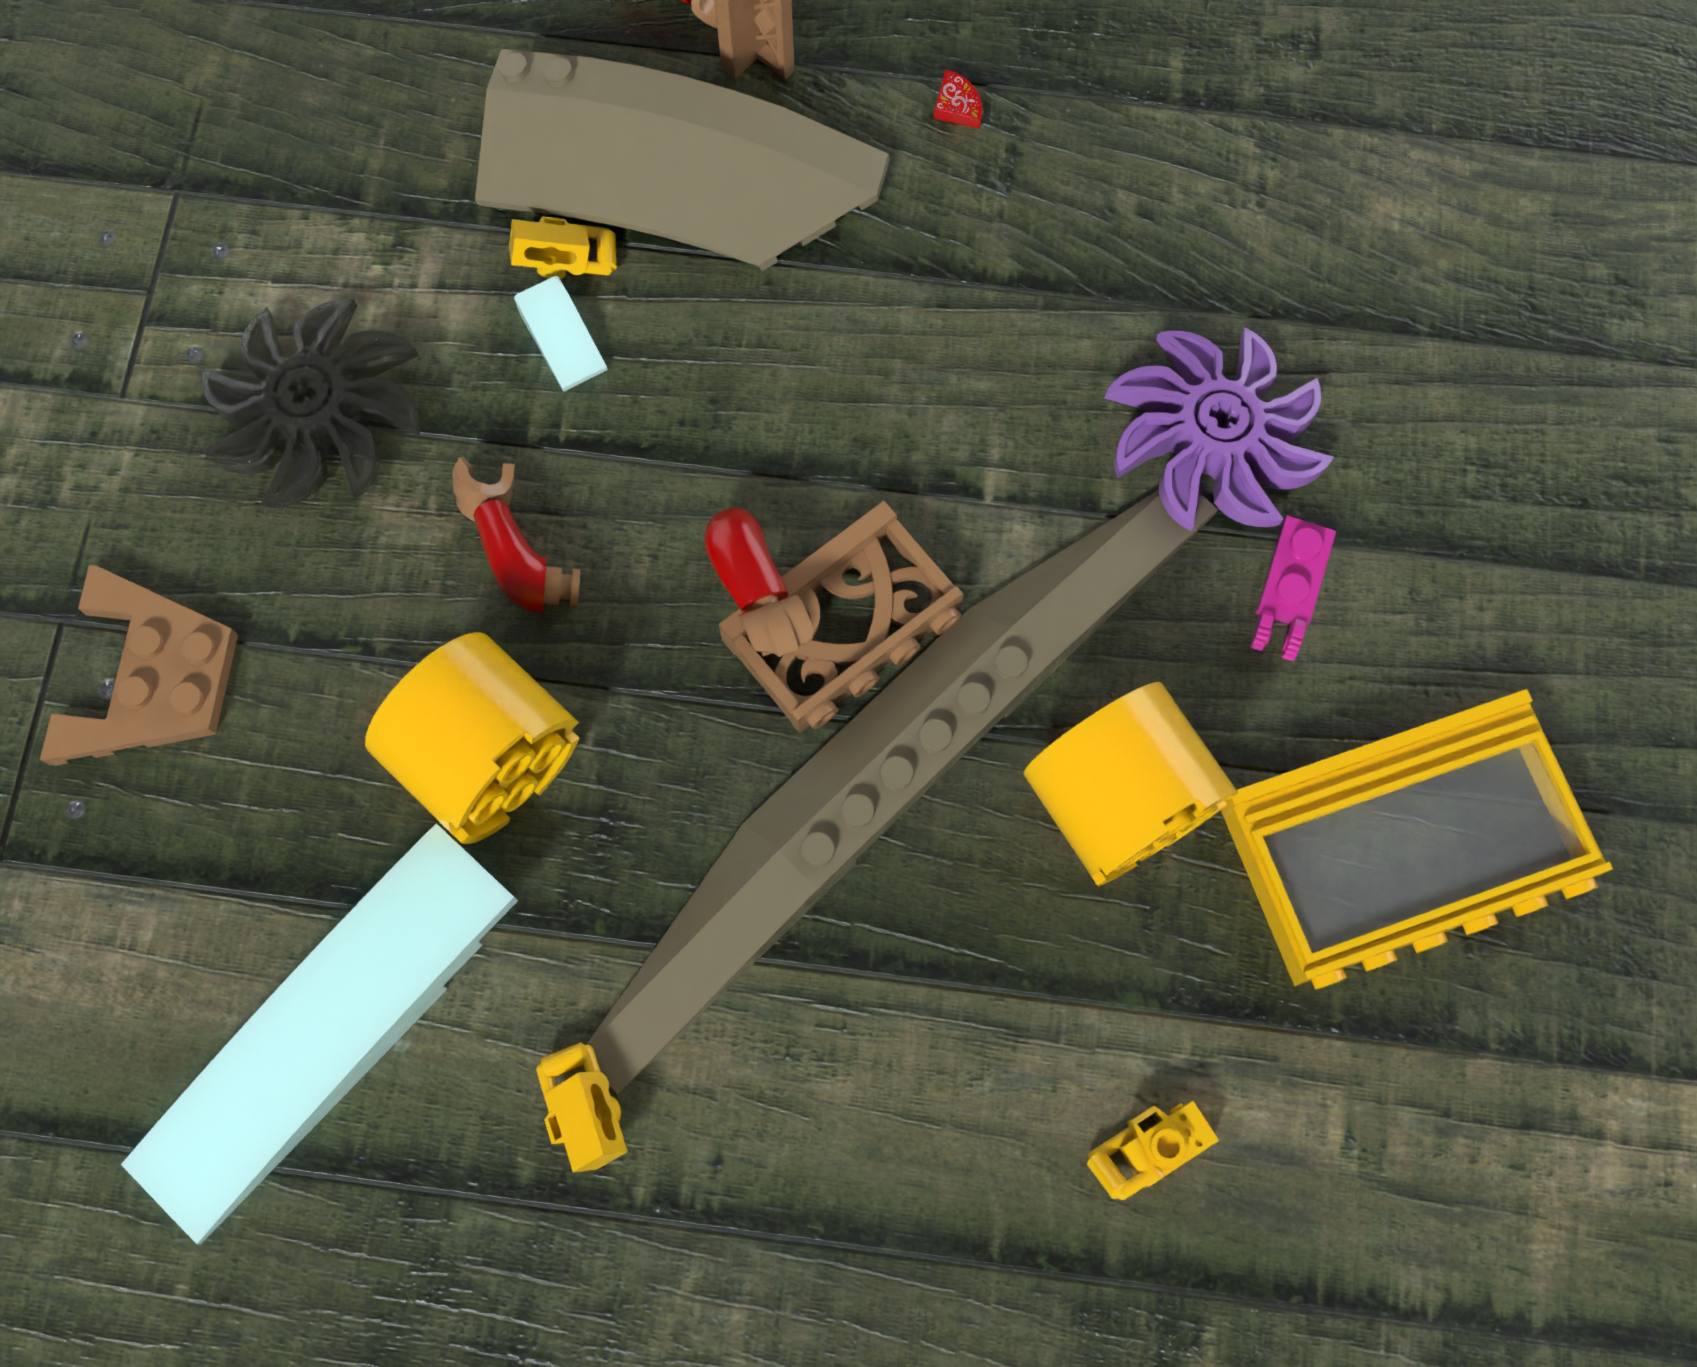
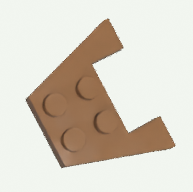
M89 565L78 609L87 616L130 620L107 718L95 719L51 714L40 760L48 765L58 766L68 764L70 759L91 755L98 758L116 754V750L141 745L149 748L215 735L238 634L217 621L103 568Z

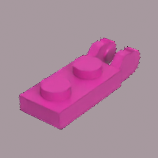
M1288 515L1285 517L1279 531L1255 612L1259 616L1250 648L1263 651L1271 637L1273 621L1277 620L1290 625L1283 641L1281 657L1289 661L1295 660L1306 627L1310 624L1336 535L1335 530Z

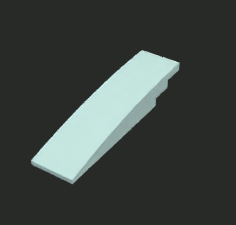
M436 823L357 903L264 1002L182 1093L121 1165L196 1244H202L447 990L444 986L447 981L482 946L479 941L518 900Z

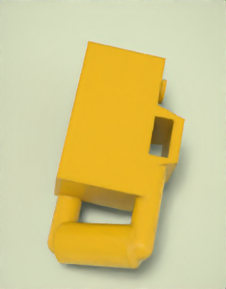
M543 216L539 222L512 219L509 241L511 265L537 268V273L548 279L554 276L562 279L566 276V271L573 275H581L583 273L610 275L617 269L616 234L609 228L569 224L566 219ZM588 238L596 239L597 262L588 261L590 249Z
M580 1042L541 1058V1063L538 1064L536 1071L549 1112L544 1121L551 1144L564 1143L573 1173L597 1170L627 1153L628 1150L619 1125L621 1117L620 1105L614 1097L610 1096L608 1090L609 1081L600 1071L593 1047ZM584 1065L586 1072H578L561 1084L555 1085L554 1077Z
M1194 1101L1184 1105L1182 1103L1170 1109L1171 1113L1169 1115H1166L1155 1106L1149 1107L1127 1121L1128 1127L1090 1151L1087 1166L1112 1199L1125 1200L1142 1188L1155 1184L1219 1141ZM1152 1115L1156 1123L1142 1131L1138 1123ZM1117 1151L1121 1153L1135 1175L1126 1180L1110 1158Z

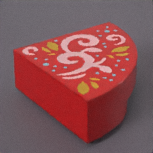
M946 69L934 110V119L980 129L982 103L977 90L966 78Z

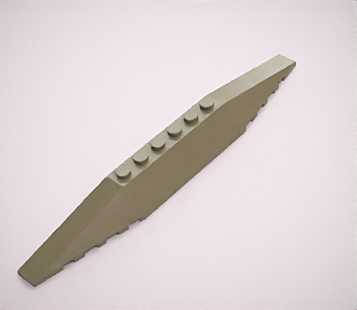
M1159 490L974 605L741 825L586 1044L593 1047L600 1071L607 1077L609 1086L616 1094H621L857 864V859L996 723L1003 717L1007 718L1217 513L1218 509L1198 492L1194 527L1189 531L1180 526L1166 512L1160 499Z

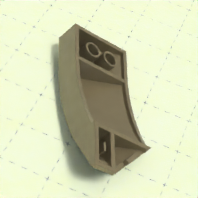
M501 49L486 90L475 201L478 206L565 216L657 235L758 266L761 272L776 264L778 262L776 256L799 242L802 246H805L836 227L835 220L857 206L862 211L878 201L890 157L884 151L785 107L686 76L590 57Z

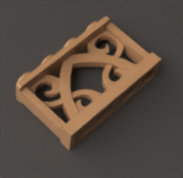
M882 501L781 577L789 592L788 597L799 595L814 629L813 637L820 623V606L816 594L825 588L836 596L848 599L864 598L874 594V615L865 642L831 644L811 639L806 644L800 645L799 650L783 655L774 673L761 656L754 651L748 635L740 622L738 615L743 614L740 609L720 622L719 628L722 641L734 655H737L792 722L796 730L801 733L810 725L815 730L826 724L838 712L836 705L850 694L857 698L869 691L880 679L878 673L889 664L894 662L896 666H900L908 661L920 649L921 645L918 642L932 631L940 635L953 626L961 616L959 610L961 609L964 594L957 586L953 585L897 520V515L889 505ZM889 541L910 567L898 569L890 573L881 545ZM855 568L861 574L858 582L867 579L870 575L872 581L863 585L850 586L843 581L842 576L849 569ZM903 581L923 583L931 592V603L922 612L910 613L906 611L904 603L909 599L918 598V595L910 590H899L892 593V585ZM892 620L901 628L888 637ZM796 658L805 660L801 668L803 684L808 675L813 673L820 674L824 679L821 689L811 696L797 695L787 685V672ZM835 665H852L838 676Z

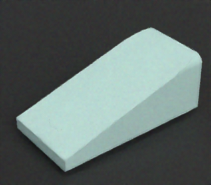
M558 276L551 277L518 293L514 297L520 316L563 392L608 370Z

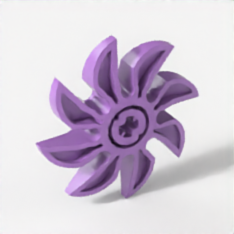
M1244 327L1241 333L1235 381L1228 380L1222 375L1223 354L1211 341L1200 335L1185 331L1158 333L1156 341L1180 375L1165 366L1139 367L1126 372L1116 379L1108 388L1104 398L1152 412L1144 413L1137 417L1123 432L1114 456V468L1117 478L1152 458L1173 452L1177 455L1167 463L1161 475L1159 495L1166 512L1180 526L1189 531L1194 527L1201 474H1208L1214 479V504L1231 519L1254 527L1280 525L1283 520L1282 516L1256 479L1267 488H1299L1321 476L1334 458L1330 455L1286 443L1301 435L1315 417L1321 403V388L1318 379H1313L1286 396L1273 399L1271 402H1263L1260 399L1268 393L1276 378L1277 364L1271 348L1253 331Z

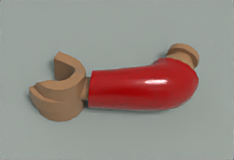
M463 456L459 457L452 472L453 492L456 495L457 507L464 516L475 521L487 560L501 591L511 603L527 612L542 613L543 604L559 605L560 599L569 600V606L577 607L580 569L572 568V574H562V567L546 566L547 556H539L529 546L508 507L513 494L515 464L503 463L501 480L496 484L489 485L474 480L473 466Z
M736 507L724 509L715 514L706 525L705 548L721 582L743 613L738 616L754 651L761 652L763 657L772 653L781 657L799 650L800 645L806 644L813 638L814 629L799 595L788 597L789 592L774 564L758 520L747 511Z

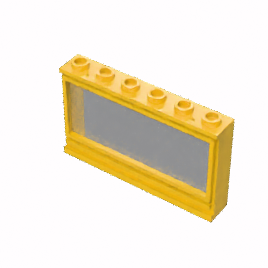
M1527 689L1238 789L1239 794L1232 799L1224 800L1227 806L1221 812L1294 986L1312 981L1315 990L1347 979L1343 969L1360 962L1363 963L1366 972L1398 960L1394 952L1396 949L1413 944L1416 953L1429 950L1448 942L1444 933L1446 931L1463 926L1466 935L1476 933L1499 924L1495 916L1496 913L1512 908L1516 917H1520L1548 906L1545 896L1562 890L1565 899L1578 896L1598 888L1594 878L1613 870L1611 863L1605 862L1530 705L1533 700Z

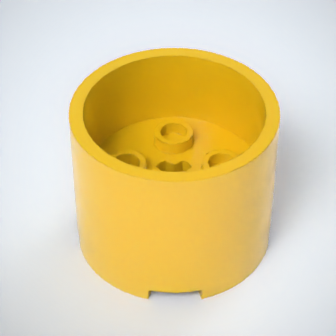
M474 632L457 637L439 647L402 678L388 694L372 718L366 733L365 746L367 751L462 844H472L489 837L507 825L510 817L506 812L517 809L533 792L540 796L563 769L578 744L580 738L572 730L579 722L488 635Z
M1161 682L1142 686L1095 712L1043 750L1026 767L1023 773L1097 886L1104 885L1134 869L1137 866L1136 861L1139 859L1143 861L1164 847H1169L1227 806L1224 800H1230L1239 794Z

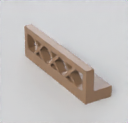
M714 0L721 68L726 73L736 79L757 59L784 80L795 71L792 0Z

